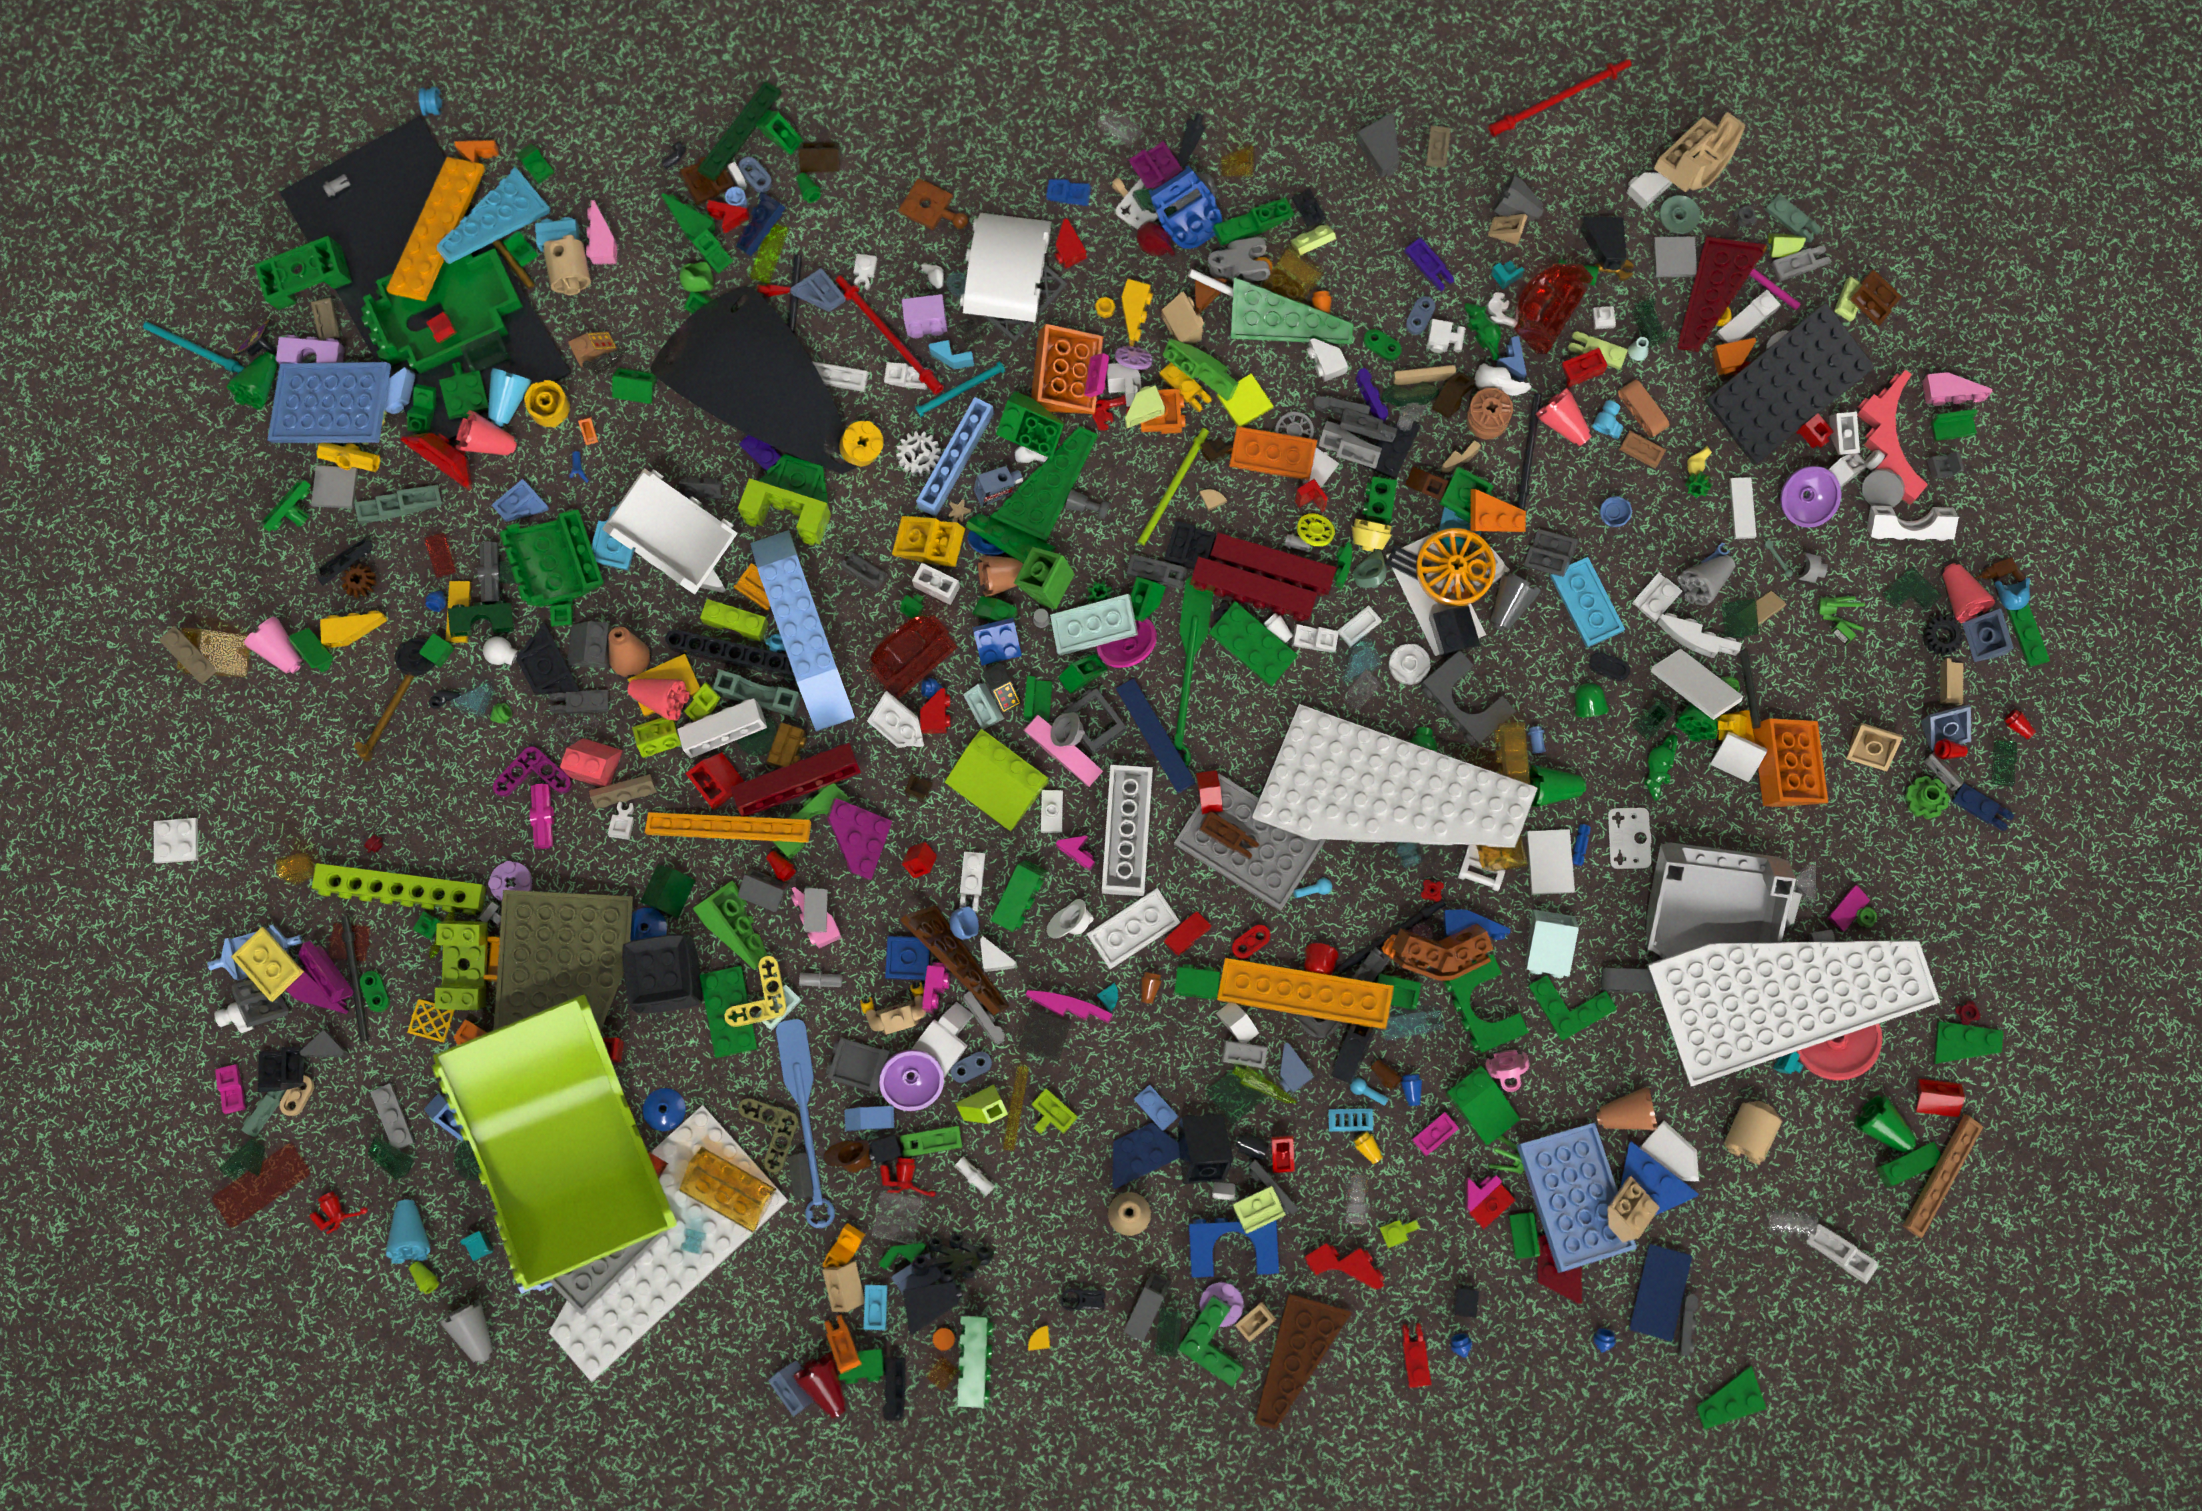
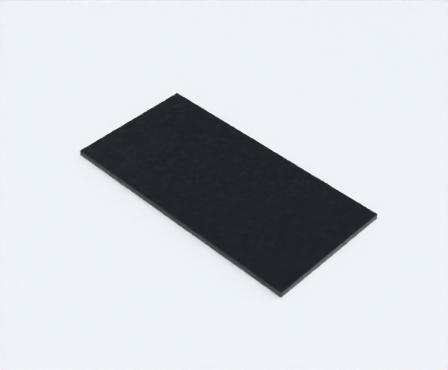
M420 116L413 118L279 191L308 243L329 236L342 247L352 282L335 288L376 362L382 361L377 354V350H379L378 345H374L369 336L371 329L370 327L366 328L361 318L364 315L361 308L366 304L363 297L371 294L375 301L380 300L376 289L379 288L376 281L394 273L445 162L444 156ZM344 174L347 178L345 181H349L351 186L335 193V196L331 195L329 197L323 188L326 184L325 182L329 183ZM471 202L464 215L466 218L472 213L474 208ZM490 243L472 252V256L474 258L494 248L496 249L493 243ZM497 249L496 251L523 306L501 316L509 334L419 374L416 368L412 369L407 359L391 366L389 378L404 367L415 374L409 404L404 406L406 414L413 407L414 386L416 384L436 388V408L428 433L432 432L436 436L440 433L449 442L457 437L463 418L449 419L439 380L455 375L453 363L457 366V362H460L463 373L480 371L488 405L492 368L531 380V385L536 382H544V380L556 383L571 374ZM441 303L411 316L407 321L408 329L418 332L429 327L426 323L427 321L445 312ZM488 411L478 413L489 420Z

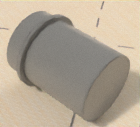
M1038 609L1034 612L1033 622L1035 626L1044 628L1049 624L1050 618L1046 610Z
M1832 930L1814 931L1809 934V941L1830 942L1835 941Z

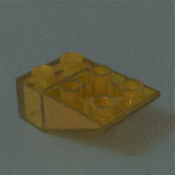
M1287 249L1261 287L1302 303L1317 285L1324 272L1293 249Z
M181 629L183 635L218 670L212 676L247 677L250 649L244 644V641L248 636L206 629ZM177 661L178 670H180L184 674L192 675L179 661Z

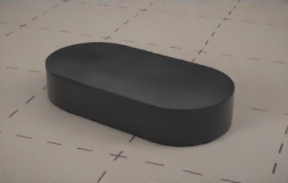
M1598 652L1593 654L1589 660V667L1594 673L1614 681H1624L1630 674V667L1625 661L1608 654Z

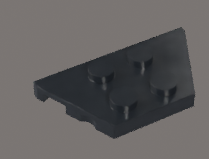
M544 622L541 623L540 629L534 637L528 640L526 647L516 656V660L535 695L580 691L549 629Z

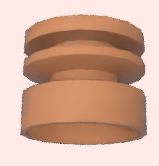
M1485 388L1479 391L1473 397L1466 415L1467 426L1470 431L1482 439H1494L1501 436L1507 429L1513 413V403L1510 397L1502 390L1496 388Z

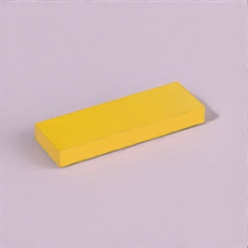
M449 581L448 608L459 604L465 605V607L470 606L472 584L470 581ZM447 611L446 641L448 643H468V636L451 638Z

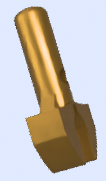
M1626 260L1624 268L1633 269L1634 265L1629 260ZM1599 263L1595 265L1599 266L1598 272L1615 273L1621 281L1628 280L1634 274L1625 273L1623 270L1612 271L1610 269H1602Z

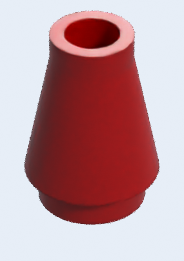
M2014 709L2004 718L2008 728L2026 739L2031 738L2036 732L2022 711Z
M1942 739L1935 744L1934 752L1937 757L1945 760L1965 757L1968 749L1966 745Z
M772 851L767 855L766 860L770 863L779 880L781 879L785 882L794 876L796 870L791 862L776 851Z

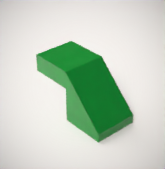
M924 1243L893 1246L879 1262V1265L887 1270L899 1254H902L912 1262L915 1257L922 1254L927 1246Z

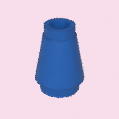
M1419 1074L1403 1075L1401 1084L1408 1106L1421 1105L1422 1079H1420Z

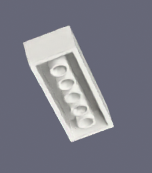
M1110 765L1102 894L1144 896L1153 767Z

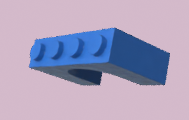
M1228 1218L1215 1219V1223H1206V1219L1193 1220V1224H1189L1191 1278L1214 1276L1213 1246L1221 1235L1228 1232L1242 1233L1253 1243L1256 1257V1275L1279 1274L1276 1220L1245 1234L1238 1218H1236L1237 1222H1228Z

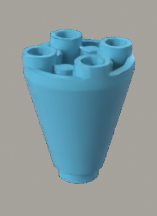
M413 1200L399 1201L393 1215L386 1247V1256L391 1258L392 1263H403L405 1259H414L415 1261L426 1260L427 1254L430 1253V1244L418 1208Z

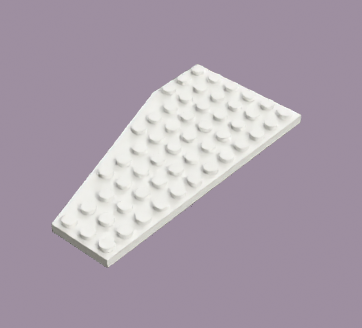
M1299 704L1252 817L1255 820L1310 840L1332 839L1352 840L1353 842L1385 843L1386 841L1434 845L1467 844L1488 845V847H1515L1536 795L1537 787Z
M1917 940L1708 943L1647 964L1690 1086L1940 1003L1922 948Z
M703 1105L661 1142L650 1155V1160L673 1215L678 1220L677 1226L671 1228L583 1315L567 1301L549 1331L550 1335L591 1382L788 1202V1199Z

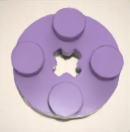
M506 861L494 869L488 884L494 897L502 902L503 890L531 891L532 876L524 865L518 862ZM514 877V883L516 885L514 887L509 886L507 888L506 880L508 878L512 879Z
M1223 1282L1210 1285L1201 1296V1313L1212 1296L1215 1295L1218 1298H1222L1223 1301H1227L1228 1305L1232 1307L1219 1327L1232 1325L1241 1316L1243 1310V1299L1240 1292L1231 1284Z

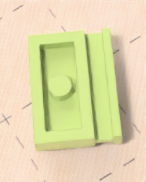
M1272 1186L1232 1205L1245 1234L1285 1216V1212Z

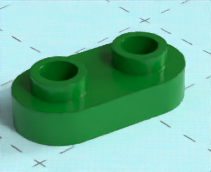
M1372 329L1366 332L1364 336L1365 347L1385 360L1394 361L1400 357L1402 350L1400 343L1383 332ZM1375 336L1378 340L1373 341L1371 337ZM1393 347L1395 351H1389L1388 348Z
M374 971L365 972L360 978V986L367 1005L372 1011L383 1012L390 1005V998L383 979ZM373 978V983L368 985V979ZM380 997V1003L375 1005V999Z

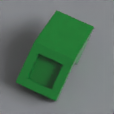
M419 384L414 386L413 407L407 412V431L422 434L429 432L436 408V388Z

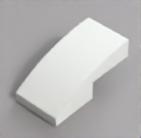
M887 362L885 383L927 390V385L919 381V374L913 367H908L904 363Z
M1297 624L1294 629L1292 646L1335 652L1339 632L1321 627L1316 629Z

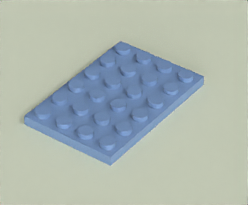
M387 362L280 364L268 441L271 443H379L391 365Z
M1595 1123L1517 1145L1558 1273L1637 1249L1634 1240L1622 1242L1609 1228L1608 1206L1618 1193Z

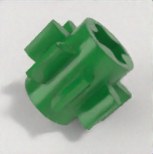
M1702 471L1697 475L1691 473L1689 480L1685 483V486L1689 487L1687 493H1691L1695 498L1700 495L1705 497L1713 485L1709 483L1710 476L1702 474Z
M1094 581V587L1087 589L1092 594L1088 596V601L1093 600L1096 603L1112 598L1108 594L1112 591V588H1106L1105 581L1102 584H1097ZM1103 591V594H1101L1100 597L1096 596V593Z

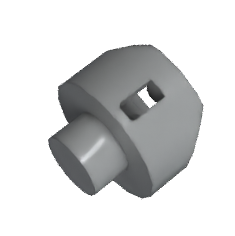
M1804 553L1806 568L1798 576V580L1815 583L1817 577L1825 578L1828 565L1821 563V556Z

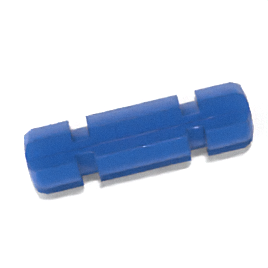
M1581 824L1578 828L1579 835L1576 838L1575 854L1572 857V864L1582 866L1585 857L1583 855L1586 854L1589 839L1587 836L1590 835L1591 827L1585 824Z

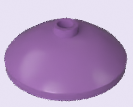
M1819 466L1801 468L1786 480L1780 496L1782 511L1792 523L1798 526L1809 528L1822 525L1836 513L1841 501V487L1836 476L1825 468ZM1808 491V495L1803 497V493Z
M905 1050L893 1055L886 1061L880 1072L879 1085L883 1097L889 1104L900 1110L916 1111L928 1107L939 1097L944 1085V1075L939 1062L929 1053L921 1050ZM909 1072L914 1073L912 1077L907 1076Z

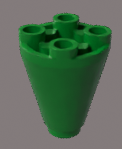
M264 352L263 355H259L229 381L226 387L235 396L234 400L240 405H245L246 403L257 410H262L266 404L278 362L274 355Z
M1689 702L1678 717L1675 725L1678 729L1689 735L1688 738L1691 741L1700 742L1701 739H1716L1719 732L1718 721L1720 716L1713 720Z

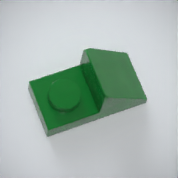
M531 143L515 154L538 184L554 174L553 169L541 156L539 150Z

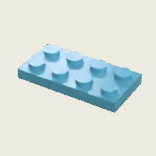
M1588 557L1569 565L1564 577L1550 574L1586 648L1624 632L1625 628Z

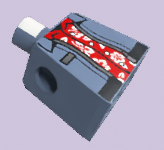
M1004 466L977 475L973 490L981 507H984L1012 494L1014 485L1022 482L1023 478L1019 470L1010 473L1008 468Z

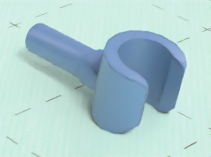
M1721 543L1714 553L1701 561V563L1727 555L1730 550L1723 553L1720 548L1725 543Z

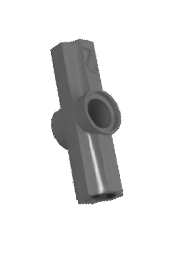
M486 541L480 543V565H478L477 572L478 580L481 583V603L491 605L494 602L500 601V582L502 581L500 574H502V568L499 564V544Z

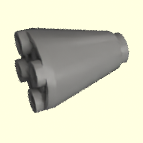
M1724 555L1684 570L1677 579L1685 592V599L1691 604L1694 602L1702 606L1710 604L1732 574L1735 562L1730 556Z

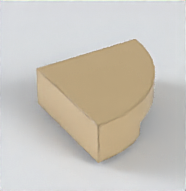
M1207 489L1199 493L1208 511L1227 503L1226 498L1218 491Z

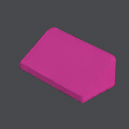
M1855 885L1826 919L1844 932L1857 917V911L1863 909L1870 899Z

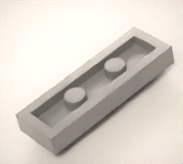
M390 1083L370 1092L393 1151H398L415 1143L393 1085Z

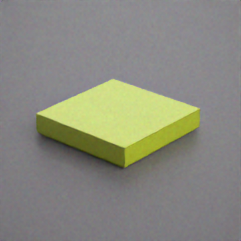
M1252 374L1238 381L1237 389L1230 400L1226 401L1217 394L1218 399L1239 427L1245 426L1273 409L1272 403Z

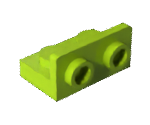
M662 717L632 727L636 746L643 758L681 745L674 720Z

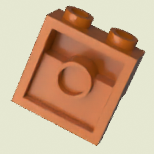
M1179 389L1158 390L1165 406V414L1141 423V433L1161 431V434L1182 433V427H1186L1185 415H1181V408H1184V396H1180Z

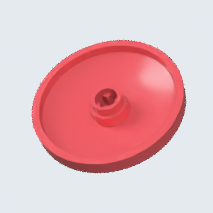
M1878 1023L1795 1052L1800 1055L1799 1060L1802 1064L1820 1077L1830 1080L1852 1079L1868 1071L1878 1059L1882 1048L1881 1027Z

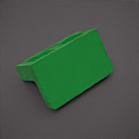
M617 368L612 376V397L651 404L653 401V387L657 382V377L649 372Z
M1977 409L1936 415L1930 422L1934 441L1975 436L1977 432L1973 418L1978 413Z
M309 628L289 636L288 640L311 668L317 667L321 673L329 669L333 657Z
M1027 676L1024 721H1032L1036 715H1039L1046 722H1049L1052 695L1051 681H1038L1035 676Z
M1534 1212L1509 1215L1515 1259L1540 1256Z

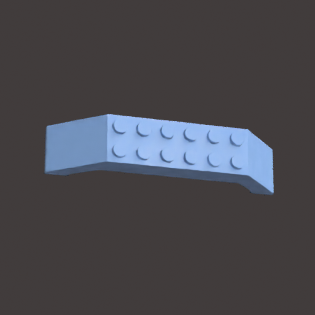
M787 530L750 543L761 581L815 731L817 732L854 719L855 716L838 672L790 531Z

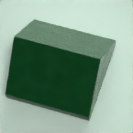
M657 864L640 903L679 919L696 880L673 868Z

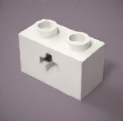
M921 563L912 580L914 588L949 605L953 602L960 588L958 580Z

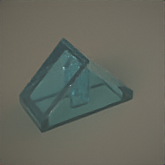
M487 683L451 700L450 703L457 710L484 718L494 690Z

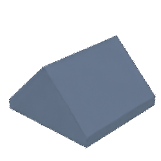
M2002 609L1962 623L1974 662L2004 656L2014 649Z
M1970 705L1934 713L1921 721L1931 752L1934 751L1935 744L1942 739H1948L1958 744L1971 742Z

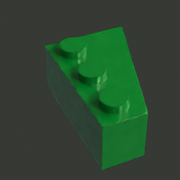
M1027 860L1019 863L990 921L1011 932H1014L1017 928L1021 929L1026 920L1024 915L1027 909L1030 910L1035 902L1034 896L1037 891H1040L1047 870Z

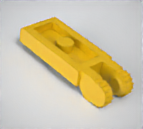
M1173 363L1167 365L1159 373L1172 389H1179L1180 396L1183 395L1184 401L1189 403L1196 411L1200 412L1202 407L1193 398L1195 395L1198 394L1208 404L1212 401L1210 396L1194 379L1187 376Z

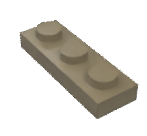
M173 626L159 639L199 683H205L218 671L177 627Z
M649 774L590 790L589 793L595 808L598 809L619 802H627L631 799L645 797L657 793L654 781Z

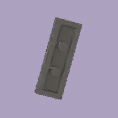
M1256 1160L1248 1166L1250 1169L1249 1175L1256 1182L1260 1180L1265 1186L1263 1190L1271 1186L1273 1187L1285 1215L1289 1213L1292 1216L1299 1210Z

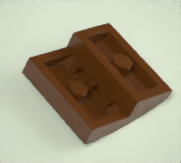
M707 156L699 158L698 163L679 170V175L697 206L734 187L726 169L723 170L715 182L698 172L697 168Z
M1873 269L1863 278L1849 300L1878 327L1892 312L1891 309L1902 296Z

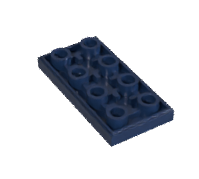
M1648 1244L1628 1330L1673 1342L1692 1260L1691 1255Z

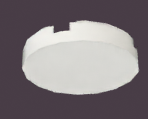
M1416 644L1400 645L1390 656V673L1395 680L1402 684H1417L1424 680L1430 671L1429 655L1422 647Z

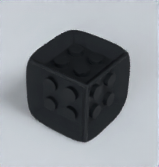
M687 934L664 935L638 939L623 944L622 960L625 987L630 1008L634 1012L658 1013L690 1008L702 1004L700 965L695 942L692 937Z

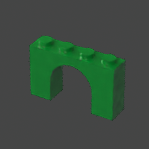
M1493 954L1488 956L1491 962L1453 980L1443 981L1446 991L1451 992L1454 1000H1452L1456 1012L1460 1011L1463 1017L1461 1020L1465 1032L1469 1031L1472 1037L1470 1044L1474 1051L1478 1050L1479 1055L1529 1033L1520 1013L1496 1023H1488L1479 1019L1471 1009L1470 996L1473 989L1502 974Z

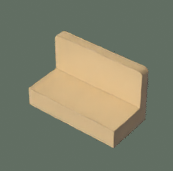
M1946 658L1940 663V704L1962 705L1963 663L1951 662V658Z
M850 1262L842 1267H827L823 1269L832 1312H848L865 1303L856 1262Z

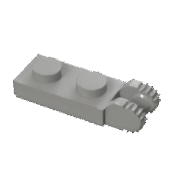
M1825 246L1809 248L1774 260L1772 267L1779 282L1829 264L1831 262L1830 257H1824L1816 260L1814 257L1823 254L1826 251Z
M970 991L964 994L963 1001L994 1044H1002L1005 1034L1002 1032L1001 1027L994 1026L993 1022L995 1020L990 1012L983 1010L981 1007L982 1003Z

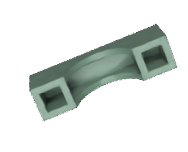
M722 670L718 671L713 686L714 691L719 696L739 702L754 698L761 708L796 717L801 701L799 692L782 687L763 686L746 680L739 675Z

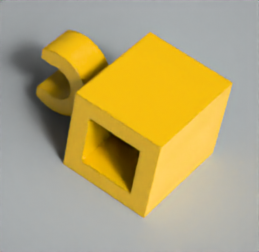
M1740 714L1720 715L1718 721L1719 740L1723 741L1728 731L1746 739L1747 717Z

